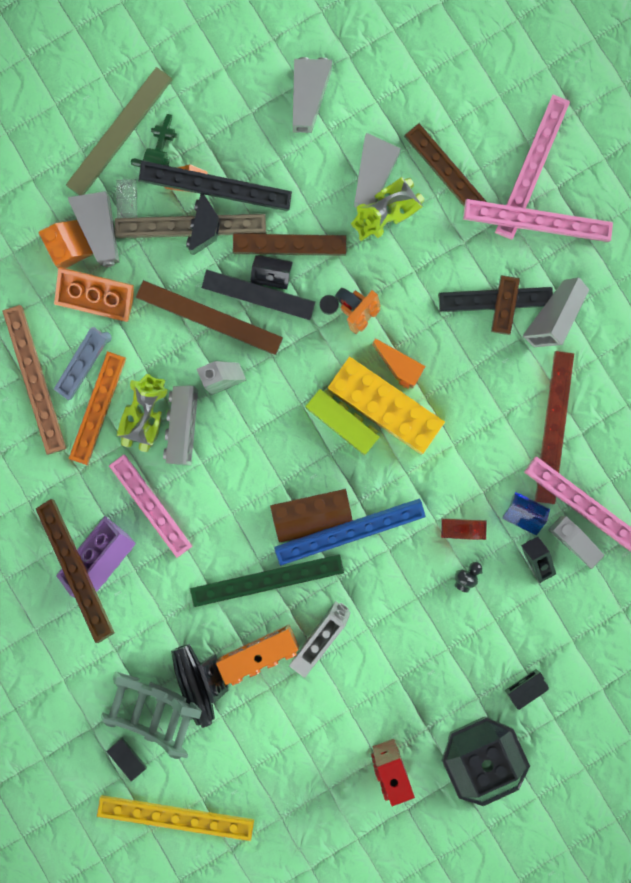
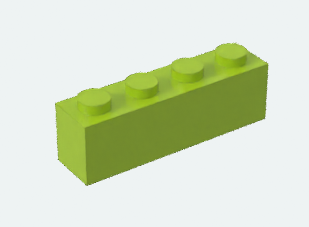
M319 389L305 408L365 456L380 438L377 435L379 432L371 425L369 427L362 423L364 420L356 413L352 415L348 412L349 408L343 402L337 403L333 400L334 395L328 390L322 391Z

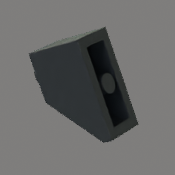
M538 536L521 545L524 556L539 583L556 575L550 551Z

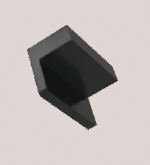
M256 255L252 265L250 282L288 289L293 262Z
M535 669L504 691L517 710H520L548 691L549 687L544 681L545 678L541 672Z

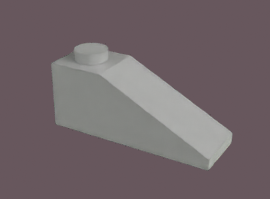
M560 516L548 529L590 569H593L604 556L599 548L567 516Z

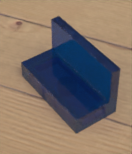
M515 492L510 506L502 519L537 536L547 523L550 509Z

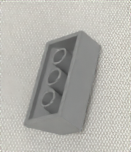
M173 386V391L169 392L171 410L167 412V421H170L169 429H166L165 440H168V444L163 452V459H166L168 464L191 466L198 390L194 386Z

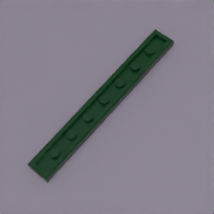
M340 554L192 587L190 592L193 606L198 607L343 574L344 570Z

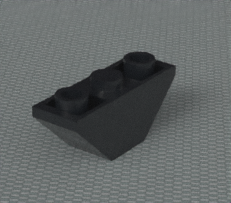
M200 194L199 200L196 199L194 207L196 216L192 218L190 229L193 230L191 236H188L186 247L192 255L217 241L221 223L219 216L204 194Z

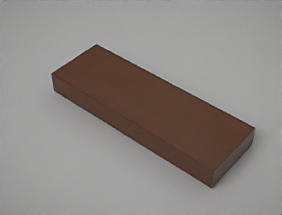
M500 276L491 332L504 335L511 334L520 278Z

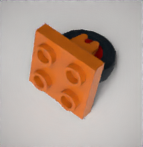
M340 288L335 295L342 304L340 307L341 311L348 316L347 322L350 330L355 334L359 331L362 332L367 327L369 319L371 317L374 318L380 311L379 297L373 290L364 297L356 290L351 293L345 288Z

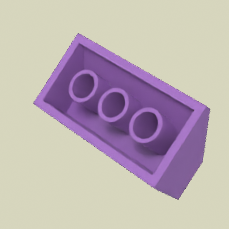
M106 516L103 517L77 549L96 592L108 580L109 576L136 544L125 531ZM61 569L56 577L70 596L74 597L65 574Z

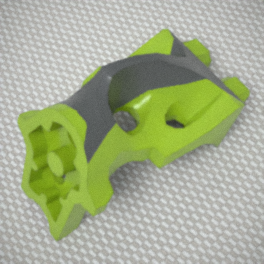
M401 177L375 195V198L379 199L378 202L368 205L360 204L356 207L358 214L351 222V225L358 231L360 241H363L371 234H374L377 238L381 237L386 223L393 221L395 224H398L423 207L421 204L425 199L422 194L417 193L415 195L411 189L414 187V183L411 178L404 179ZM400 209L404 210V214L400 213Z
M146 374L140 381L131 380L130 388L134 391L133 402L125 407L117 431V436L121 437L122 446L131 447L133 442L137 441L140 442V451L148 452L158 437L162 415L161 411L153 412L155 403L159 399L164 398L168 393V390L164 388L166 380L153 378L149 374ZM139 404L144 407V413L138 406ZM128 416H133L134 421L130 422ZM151 417L155 419L153 425L149 423Z

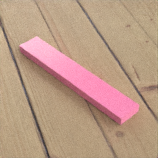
M125 454L109 465L176 558L193 547Z

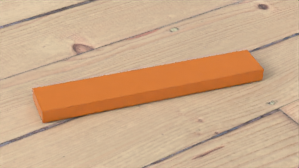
M107 351L71 450L70 460L85 465L89 464L125 364V357Z

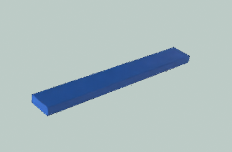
M419 498L275 546L274 550L281 566L425 518L422 501Z

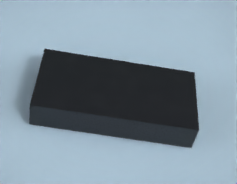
M123 737L106 751L130 781H133L147 768Z

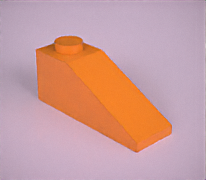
M375 338L372 345L394 377L399 381L398 384L407 389L409 387L414 388L426 366Z

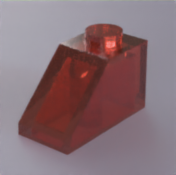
M442 519L441 538L486 540L487 520Z

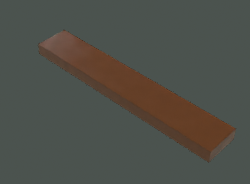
M420 123L405 134L406 140L463 206H465L466 199L487 202Z

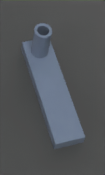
M95 327L90 328L54 388L56 392L67 400H71L102 349L106 343L111 341L112 337L109 332L102 333Z

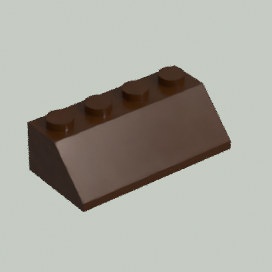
M346 489L270 505L279 543L302 538L353 521Z

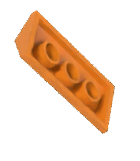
M61 267L58 268L55 305L128 322L133 305L134 285Z

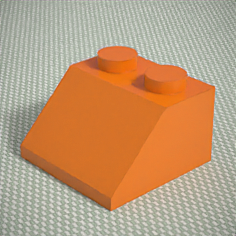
M77 220L55 223L38 232L57 268L66 269L93 255L91 247Z

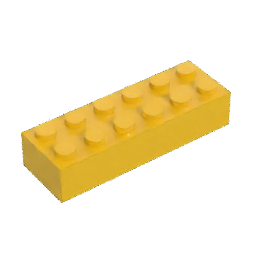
M350 356L327 388L330 393L421 455L424 454L445 423V421Z

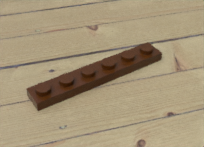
M233 234V254L346 256V235Z

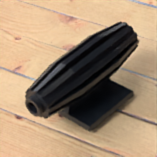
M190 644L171 650L174 672L181 694L186 698V703L190 705V702H193L202 711L199 719L193 718L197 726L201 725V728L210 726L212 720L215 719L213 703L228 692V684H225L216 665L218 661L216 654L212 655L200 664Z

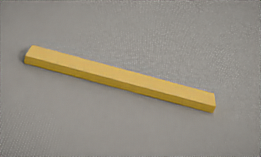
M104 795L100 796L97 817L246 841H251L254 819Z

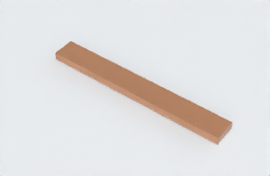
M18 305L2 310L46 454L49 455L65 450V442L23 307Z

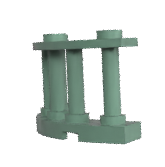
M115 672L113 681L118 688L110 714H101L102 722L109 727L119 726L145 736V740L160 745L171 758H187L188 753L182 745L190 720H193V718L199 719L202 712L201 709L193 702H190L189 705L186 703L185 697L152 682L146 685L139 682L140 678ZM128 688L137 690V693H139L131 721L117 717L124 692ZM150 695L157 698L156 701L158 702L150 727L139 724L138 721L146 696ZM169 704L172 706L173 713L166 735L158 732L157 728L164 706ZM181 715V717L183 718L179 727L176 740L174 741L172 739L176 730L179 717Z

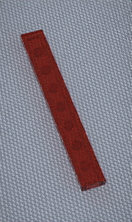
M555 351L553 356L540 457L543 462L558 473L560 470L575 354ZM537 482L535 502L555 504L556 496Z

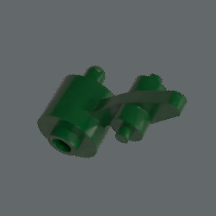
M166 114L162 126L155 125V128H151V132L154 137L158 138L155 149H146L142 161L169 166L170 160L168 159L167 152L163 151L166 140L173 141L174 138H177L175 129L170 128L171 114ZM131 159V165L140 167V159Z

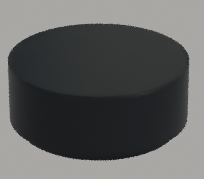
M333 295L322 297L320 309L324 314L332 315L338 310L339 303L336 297Z

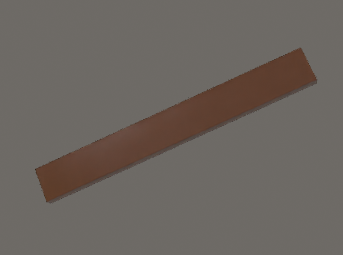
M144 280L136 296L141 301L273 355H277L283 337Z
M50 499L37 507L36 512L94 642L100 643L115 632L55 500Z

